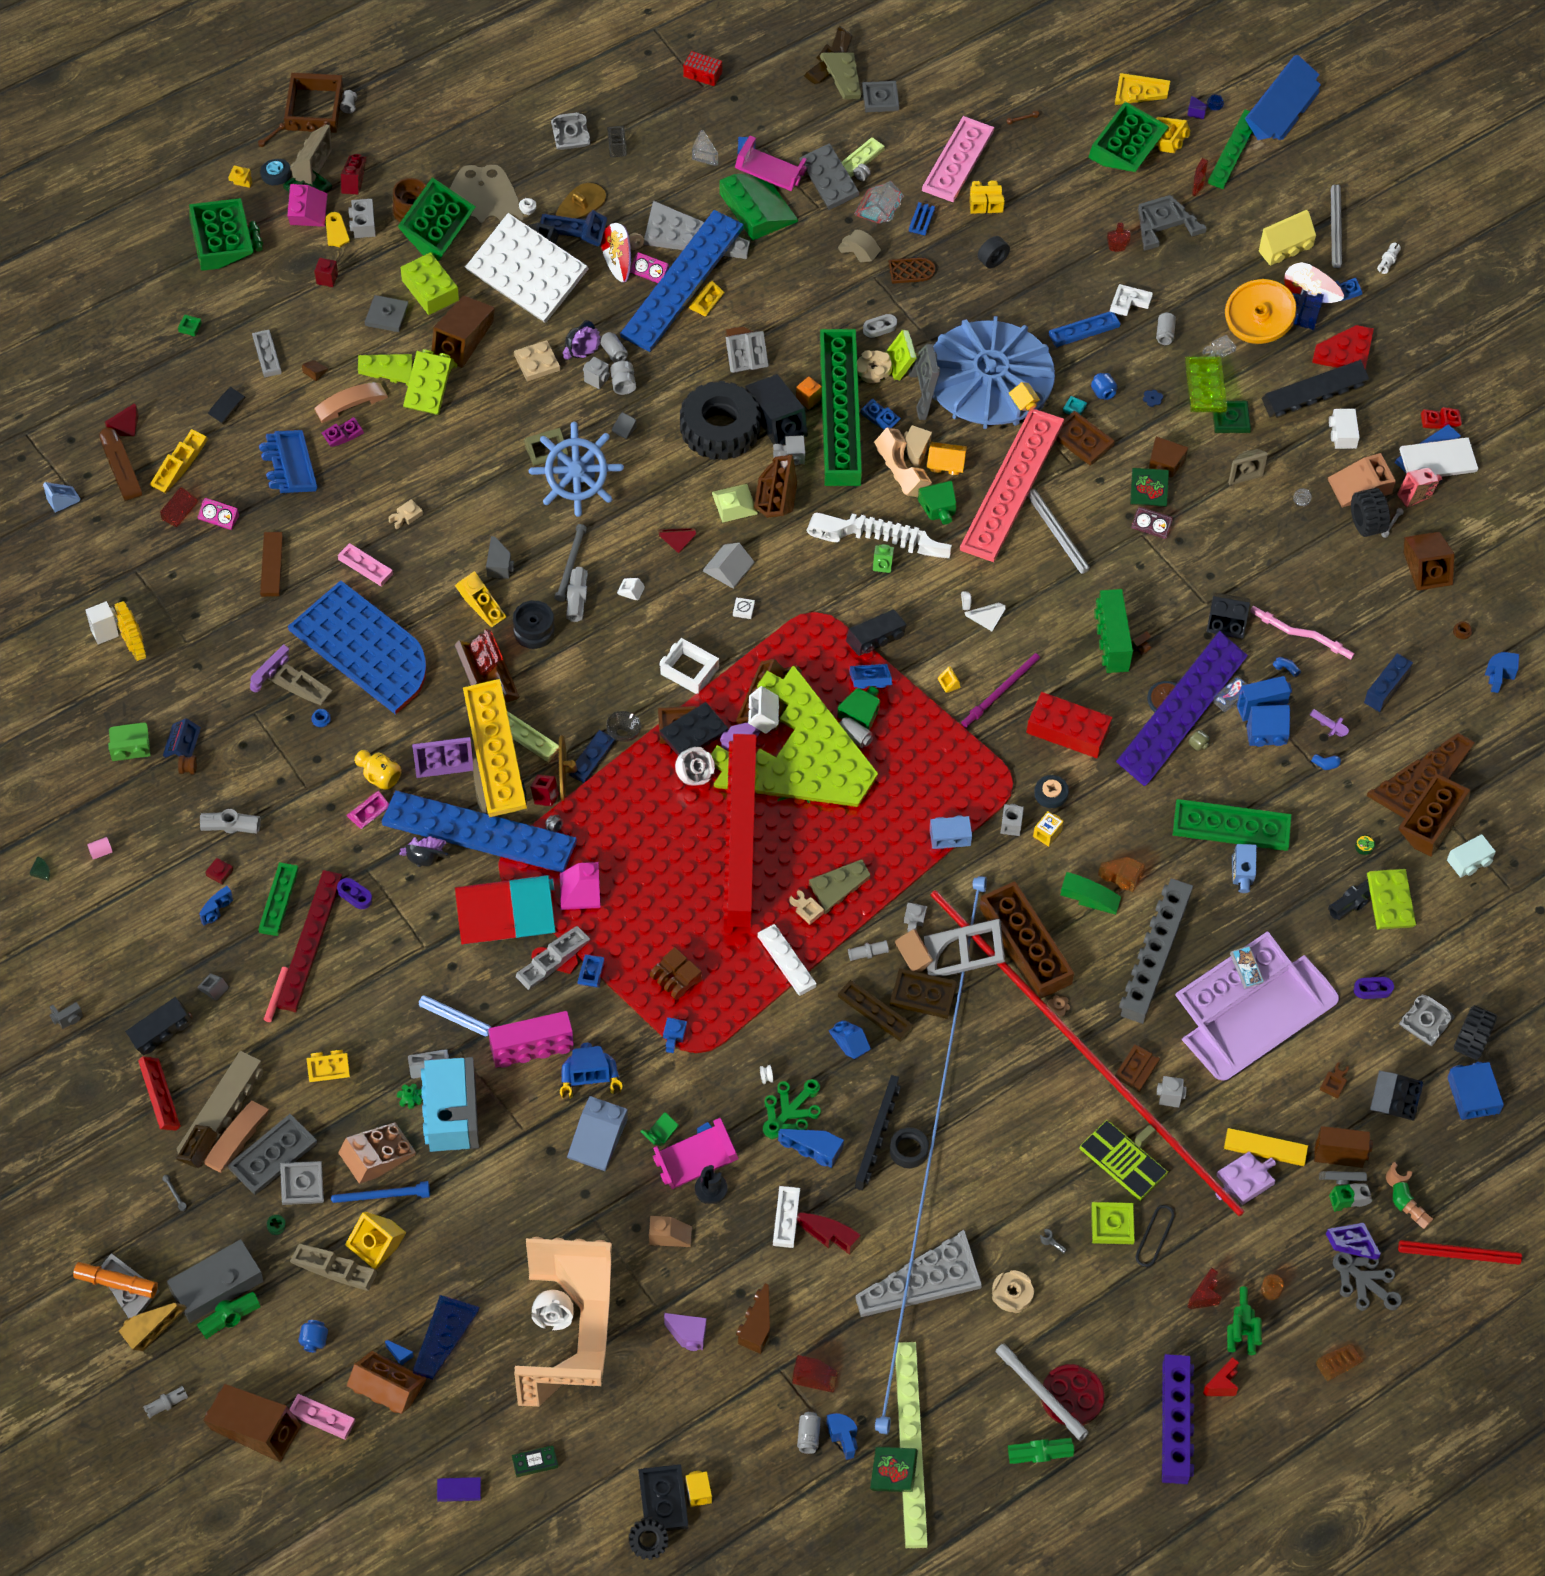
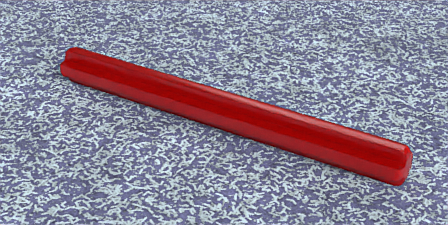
M1400 1240L1398 1243V1251L1401 1253L1516 1265L1522 1262V1254L1520 1252Z

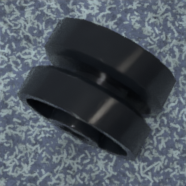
M530 600L522 603L515 609L513 613V630L516 641L521 646L529 649L545 647L551 642L555 631L554 614L546 603Z

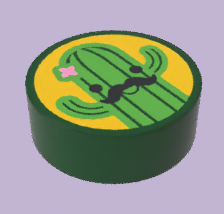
M1367 835L1359 836L1355 843L1356 851L1362 855L1371 854L1375 847L1374 839Z

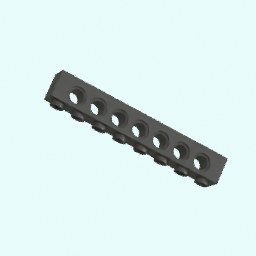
M1172 878L1169 885H1164L1161 894L1164 896L1163 901L1159 900L1155 910L1158 912L1157 917L1153 916L1149 926L1152 928L1151 933L1147 932L1143 942L1146 944L1145 949L1141 948L1137 958L1140 960L1139 965H1134L1131 973L1134 976L1133 981H1128L1125 992H1128L1127 997H1122L1119 1008L1122 1009L1121 1017L1144 1023L1189 902L1193 885ZM1133 997H1139L1141 1000H1136Z

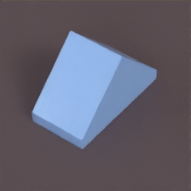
M48 482L43 484L47 500L55 513L80 501V497L73 486Z

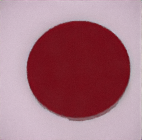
M1066 1364L1053 1369L1042 1384L1082 1425L1093 1421L1102 1409L1104 1388L1100 1379L1095 1373L1077 1364ZM1041 1399L1043 1408L1046 1411V1413L1054 1421L1062 1425H1065V1423Z

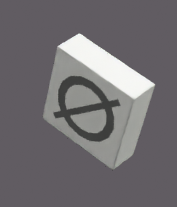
M736 598L733 616L751 619L755 600Z

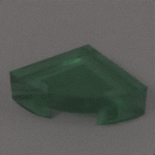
M37 856L29 872L30 876L49 881V867L42 858Z

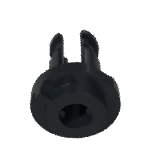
M713 1165L704 1167L701 1176L695 1183L697 1198L705 1204H717L727 1195V1182L722 1177L721 1172L718 1174L714 1173Z

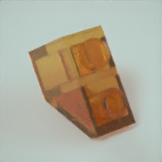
M1124 857L1101 863L1098 876L1105 881H1111L1119 885L1124 890L1133 892L1143 876L1145 865L1132 858Z

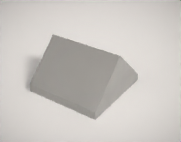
M740 543L725 544L703 569V572L734 589L754 565V561Z

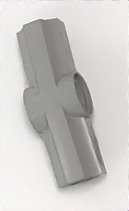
M583 567L572 569L570 584H568L566 619L572 622L582 620L584 603H586L587 571Z
M226 809L222 813H201L200 815L201 831L224 830L226 833L241 831L257 834L260 829V816L239 814L233 809Z

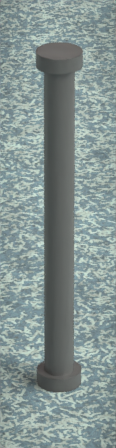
M582 524L576 526L575 530L577 532L560 587L554 596L560 602L566 599L565 592L583 534L587 531V527Z

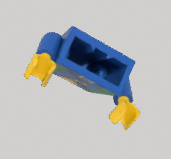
M583 1043L580 1048L572 1050V1056L568 1057L562 1065L561 1083H563V1086L560 1088L561 1097L563 1098L564 1091H570L569 1097L570 1099L572 1098L573 1092L571 1087H569V1083L574 1086L610 1082V1079L612 1080L610 1092L614 1094L613 1086L615 1085L620 1088L621 1092L622 1083L617 1080L619 1075L615 1060L607 1053H603L600 1046L592 1047L590 1043Z

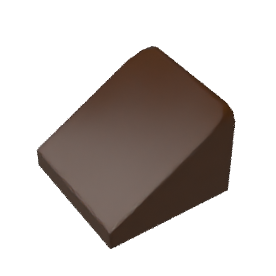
M315 360L302 365L303 373L315 381L328 371V368Z

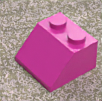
M290 184L287 215L290 225L325 227L327 193L309 185Z

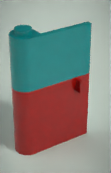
M549 875L455 887L461 945L555 933L551 891L554 890L553 879H549Z

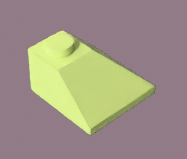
M747 484L712 492L722 522L758 514L754 508V501Z

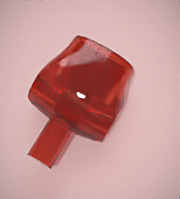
M1118 223L1116 230L1107 232L1108 247L1111 251H1123L1130 242V231L1123 230V223Z

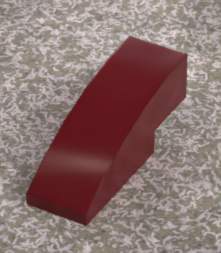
M799 1213L797 1215V1225L828 1249L835 1243L850 1255L860 1244L861 1235L838 1221L808 1213Z

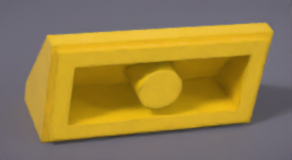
M711 281L703 288L688 308L703 316H707L725 292Z

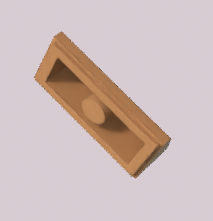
M915 929L895 941L911 971L923 972L933 961Z

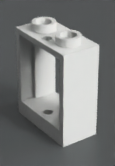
M681 638L678 643L672 645L670 653L661 659V675L697 694L718 671L719 658ZM682 654L704 665L694 679L672 668Z

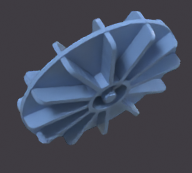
M994 316V321L969 323L966 319L962 321L961 326L950 330L944 335L941 334L933 346L934 352L937 354L936 361L940 367V375L937 379L932 398L953 414L952 418L955 420L960 417L970 422L983 424V429H987V425L1013 423L1016 426L1019 425V420L1026 418L1029 411H1022L1018 408L1009 395L1010 391L1021 382L1029 383L1040 398V401L1036 403L1037 406L1034 408L1036 410L1043 408L1052 391L1055 370L1052 358L1048 352L1049 348L1029 333L1026 325L1020 328L1009 323L997 321V316Z

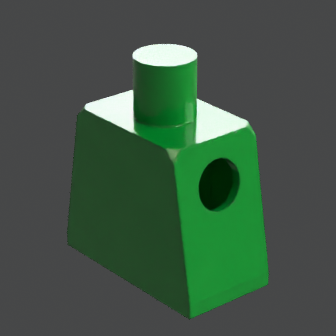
M952 481L919 488L918 501L929 519H940L943 525L951 523V516H954L956 512V500Z
M872 686L866 692L859 688L855 689L838 706L837 718L841 720L845 717L852 718L870 731L880 708V699L877 698L879 691Z

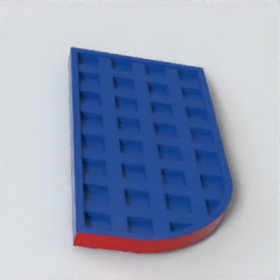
M339 581L288 626V630L395 715L417 696L424 684L426 661L419 642L342 581Z

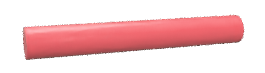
M282 967L264 1017L266 1022H271L274 1016L276 1004L289 970L287 967Z

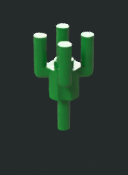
M1242 1286L1240 1287V1306L1234 1308L1233 1324L1227 1326V1351L1235 1352L1236 1342H1241L1242 1335H1247L1248 1355H1255L1256 1345L1262 1344V1320L1260 1317H1255V1310L1248 1305V1288Z

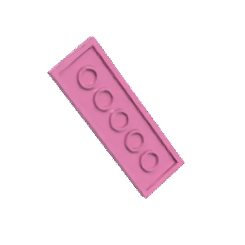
M963 116L923 184L922 191L954 202L991 138L994 127Z

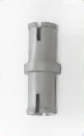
M886 940L873 944L865 943V946L848 949L850 961L865 957L869 959L874 955L889 953Z
M181 1386L167 1395H160L159 1399L143 1406V1408L148 1413L147 1416L151 1418L165 1409L167 1411L172 1409L171 1406L187 1399L188 1396Z

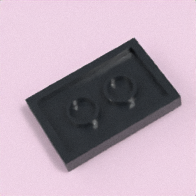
M705 702L661 729L660 735L679 756L681 752L692 747L704 748L720 738L725 731L728 732V727Z
M681 1464L638 1469L644 1519L650 1517L653 1520H659L664 1525L666 1531L688 1529ZM645 1531V1534H646V1533H654V1532H653V1531Z

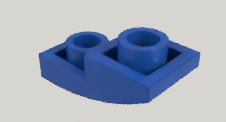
M1356 277L1341 284L1339 281H1335L1344 293V298L1341 301L1363 294Z
M874 399L870 400L860 411L864 417L883 429L887 427L892 428L901 419L888 407L884 409Z
M228 886L214 894L199 914L203 926L216 921L220 917L219 909L228 906L233 901L232 893Z

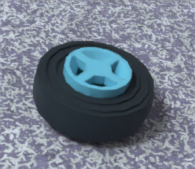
M283 159L269 160L262 165L260 170L262 180L272 186L287 182L292 172L289 163Z

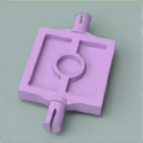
M1249 1151L1219 1170L1217 1177L1224 1184L1223 1189L1243 1205L1275 1184V1180L1267 1170L1275 1166L1276 1163L1273 1158L1261 1163Z

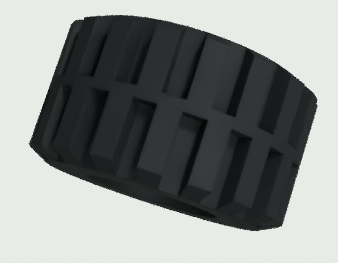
M1372 488L1353 493L1351 514L1360 535L1368 537L1387 532L1390 525V512L1386 498L1380 489Z
M1473 1005L1454 1044V1051L1475 1060L1479 1059L1496 1023L1497 1014Z

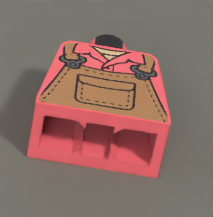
M1430 468L1410 471L1407 473L1397 495L1406 507H1410L1430 498L1436 487L1442 484V477L1439 474L1435 475Z

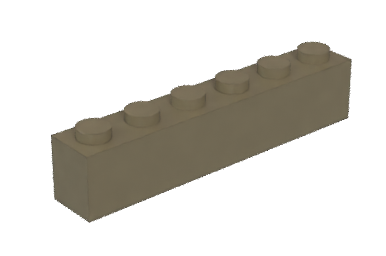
M242 1051L238 1053L177 1147L178 1154L195 1125L210 1126L217 1133V1138L208 1154L222 1136L223 1131L232 1123L234 1114L240 1111L245 1097L251 1094L255 1081L262 1077L264 1070L261 1060Z

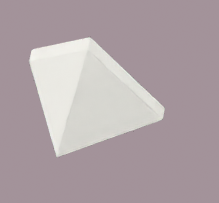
M995 603L964 613L966 617L993 631L1005 610V605Z

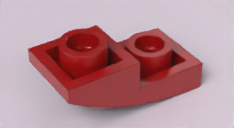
M1443 407L1441 411L1423 409L1421 412L1423 428L1442 429L1448 424L1451 427H1458L1462 424L1459 409Z

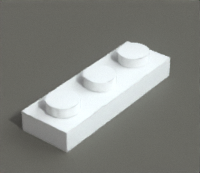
M779 1186L773 1246L794 1247L800 1188Z

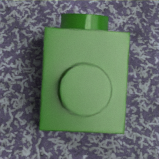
M885 544L875 546L873 571L891 572L894 547Z

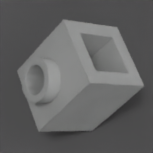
M593 357L590 362H586L584 365V382L600 389L610 376L609 364Z
M1163 1076L1162 1083H1158L1157 1095H1160L1159 1105L1180 1106L1181 1098L1185 1099L1186 1087H1183L1184 1079Z

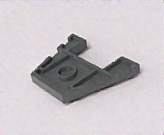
M1171 195L1141 203L1138 206L1144 251L1159 247V240L1154 232L1185 224L1191 236L1206 233V226L1196 221L1197 218L1189 215L1185 208Z
M926 344L918 352L919 356H916L917 359L908 369L909 377L916 378L918 376L922 396L916 406L919 420H926L937 379L940 375V367L936 361L937 354L934 352L933 345Z

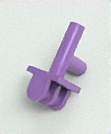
M1312 710L1310 716L1320 721L1322 726L1331 728L1329 736L1336 734L1342 737L1348 734V728L1341 724L1342 718L1334 722L1317 710Z

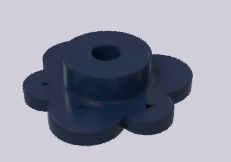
M1147 390L1144 392L1143 401L1147 402L1149 407L1161 404L1163 395L1158 393L1157 390Z

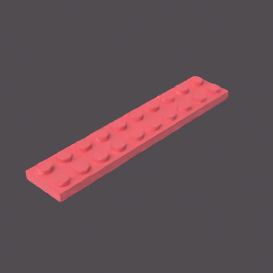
M1036 409L1028 412L960 546V551L991 562L995 561L1064 424L1063 418Z

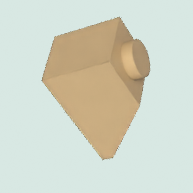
M912 425L909 432L906 431L904 434V439L907 442L904 450L914 468H919L931 444L932 432Z

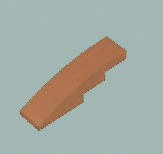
M251 1101L226 1129L203 1164L221 1173L244 1150V1144L256 1132V1127L268 1115L269 1109Z

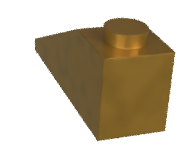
M172 1303L133 1316L123 1323V1327L119 1332L132 1350L143 1352L187 1308L185 1305Z

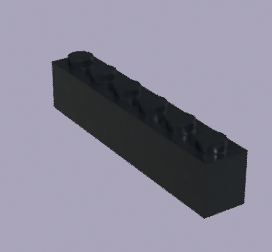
M1358 360L1268 392L1261 399L1269 418L1273 416L1279 418L1286 415L1287 411L1292 410V412H1296L1302 409L1304 405L1310 407L1317 404L1318 400L1323 399L1327 401L1333 398L1335 394L1343 395L1348 393L1349 389H1360L1365 386L1364 383L1369 380L1362 361Z

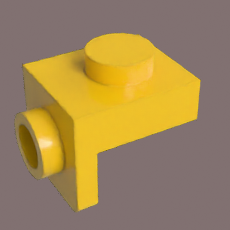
M233 166L228 177L229 181H233L235 185L250 188L252 185L250 169Z

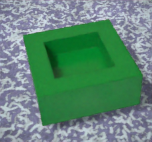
M184 315L178 326V332L196 336L202 324L201 319Z

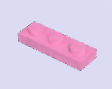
M350 543L338 555V560L381 587L393 575V570Z
M300 1394L296 1396L290 1407V1411L295 1418L344 1440L348 1437L355 1423V1418Z

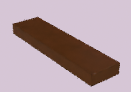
M264 532L261 597L280 596L283 532Z

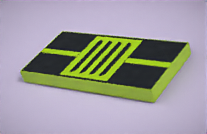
M1108 1120L1089 1136L1079 1148L1139 1201L1168 1173Z

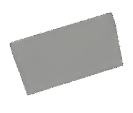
M448 1050L409 1055L408 1062L411 1078L421 1077V1068H425L424 1061L449 1059Z

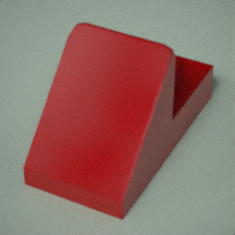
M1232 1357L1205 1386L1203 1394L1205 1396H1236L1238 1387L1231 1381L1238 1374L1237 1367L1239 1362Z

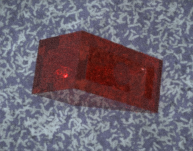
M797 1355L792 1384L834 1393L838 1371L818 1359Z

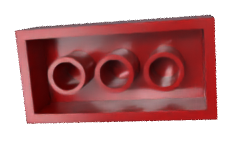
M1041 692L1028 720L1026 733L1098 758L1110 731L1112 717Z

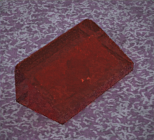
M180 487L160 511L161 519L177 527L198 500L184 488Z

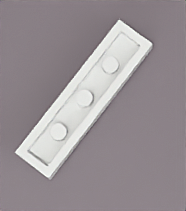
M775 924L758 932V938L799 996L816 988V982Z

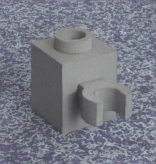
M786 436L785 446L781 444L773 445L774 458L777 456L793 455L795 465L805 464L804 436Z

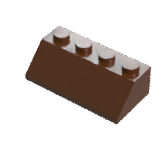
M1435 774L1398 830L1414 849L1432 857L1469 803L1470 789Z

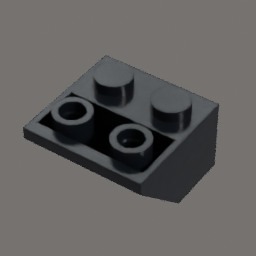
M1213 592L1206 632L1217 634L1220 631L1225 636L1243 639L1250 599Z
M1379 1070L1370 1110L1414 1121L1423 1081Z

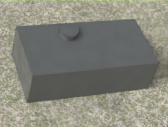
M241 1239L167 1280L170 1292L176 1302L186 1306L187 1309L183 1313L189 1323L215 1310L221 1301H230L264 1282L260 1269Z

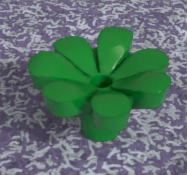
M405 1084L401 1088L402 1091L397 1092V1098H402L399 1102L401 1107L408 1104V1108L413 1109L415 1107L414 1103L417 1105L422 1104V1099L419 1097L422 1096V1089H417L416 1084H411L410 1087Z

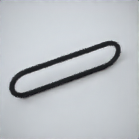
M1160 1205L1156 1208L1136 1252L1135 1258L1139 1265L1149 1267L1156 1261L1174 1220L1175 1214L1171 1207ZM1161 1208H1167L1172 1214L1153 1260L1148 1264H1144L1139 1260V1253L1157 1212Z

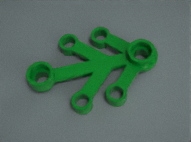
M813 1079L807 1080L804 1084V1090L790 1105L788 1098L789 1084L785 1081L778 1084L777 1091L780 1094L782 1113L776 1119L775 1107L777 1099L773 1095H768L764 1102L768 1114V1121L763 1125V1133L766 1137L770 1139L778 1138L780 1129H808L806 1120L799 1119L796 1124H784L788 1119H817L820 1117L821 1109L817 1105H812L809 1109L797 1110L808 1097H816L819 1094L820 1084L818 1081ZM815 1085V1088H809L808 1086ZM785 1086L787 1089L781 1090L780 1087ZM772 1100L774 1103L768 1104L767 1101ZM816 1110L818 1113L812 1114L811 1111ZM799 1124H804L805 1127H804V1128H800V1127H798V1125H799ZM775 1126L776 1129L771 1130L770 1127Z

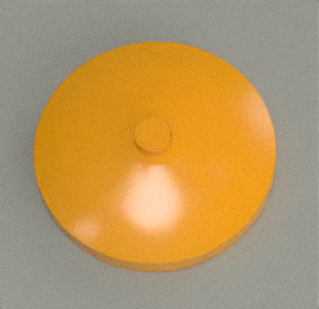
M1268 279L1249 281L1239 286L1230 295L1225 307L1226 322L1231 332L1245 342L1254 344L1269 343L1281 338L1292 327L1296 318L1295 299L1289 289L1279 282Z

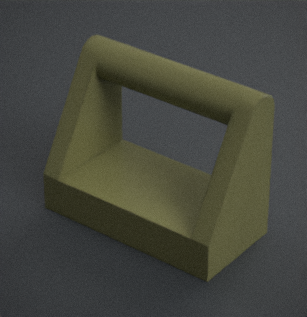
M560 428L526 437L523 440L533 466L545 463L549 454L536 458L532 445L542 443L540 441L541 436H546L549 440L556 438L558 443L564 441ZM563 449L562 452L568 456L567 449Z

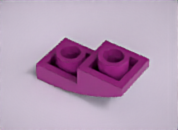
M353 417L340 426L337 423L323 431L322 435L330 447L355 439L362 435L364 431Z

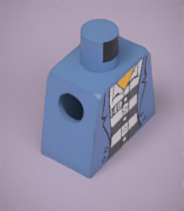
M1237 844L1232 855L1233 884H1238V891L1240 893L1250 892V885L1253 884L1256 877V845Z

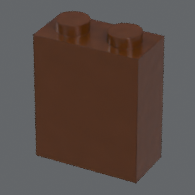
M1321 1126L1315 1142L1314 1162L1363 1168L1365 1161L1369 1160V1155L1373 1148L1370 1132Z

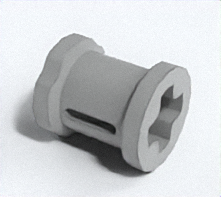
M346 90L342 94L343 102L340 104V109L345 113H353L355 111L354 103L357 100V94L351 90Z

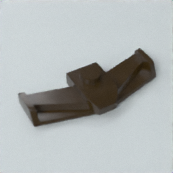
M839 26L832 46L830 47L828 44L824 46L816 57L820 62L806 72L804 77L813 84H819L830 74L827 71L825 62H822L820 58L821 53H847L853 35Z

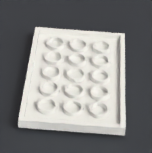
M509 213L465 267L472 274L544 323L549 320L589 269L585 264Z

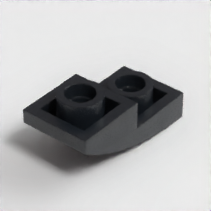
M230 387L217 400L208 414L224 425L233 411L236 412L246 397Z

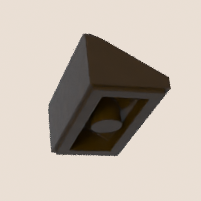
M195 1125L176 1159L192 1167L199 1168L216 1140L217 1133L210 1126Z

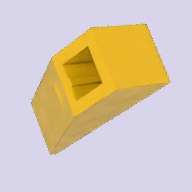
M475 571L455 585L464 600L490 627L506 618V615Z

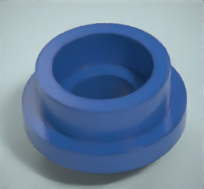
M324 709L316 710L311 718L312 723L316 727H325L331 721L330 714Z

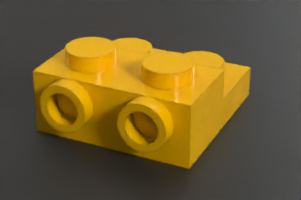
M1157 117V120L1169 127L1155 146L1159 147V151L1175 153L1177 149L1182 148L1183 140L1190 136L1187 120Z

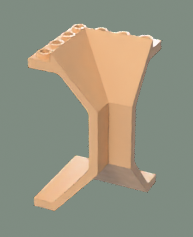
M541 1237L526 1238L529 1280L557 1282L580 1308L577 1354L553 1368L515 1366L514 1375L518 1406L539 1407L562 1384L601 1386L606 1357L612 1254V1243L604 1240L589 1242L583 1239L569 1241L562 1238H554L552 1240Z

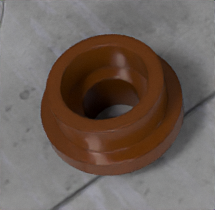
M1462 621L1454 626L1453 633L1459 639H1468L1472 634V628L1469 623Z

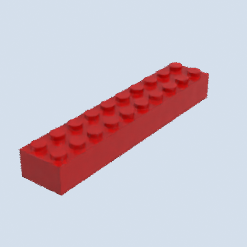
M733 734V741H729L724 919H727V927H751L756 764L755 734Z

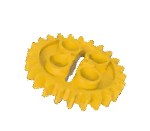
M124 601L115 604V610L121 636L136 661L145 659L143 637L139 625L135 621L132 611L126 606V603Z

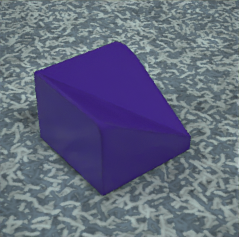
M1191 96L1187 116L1204 119L1207 105Z

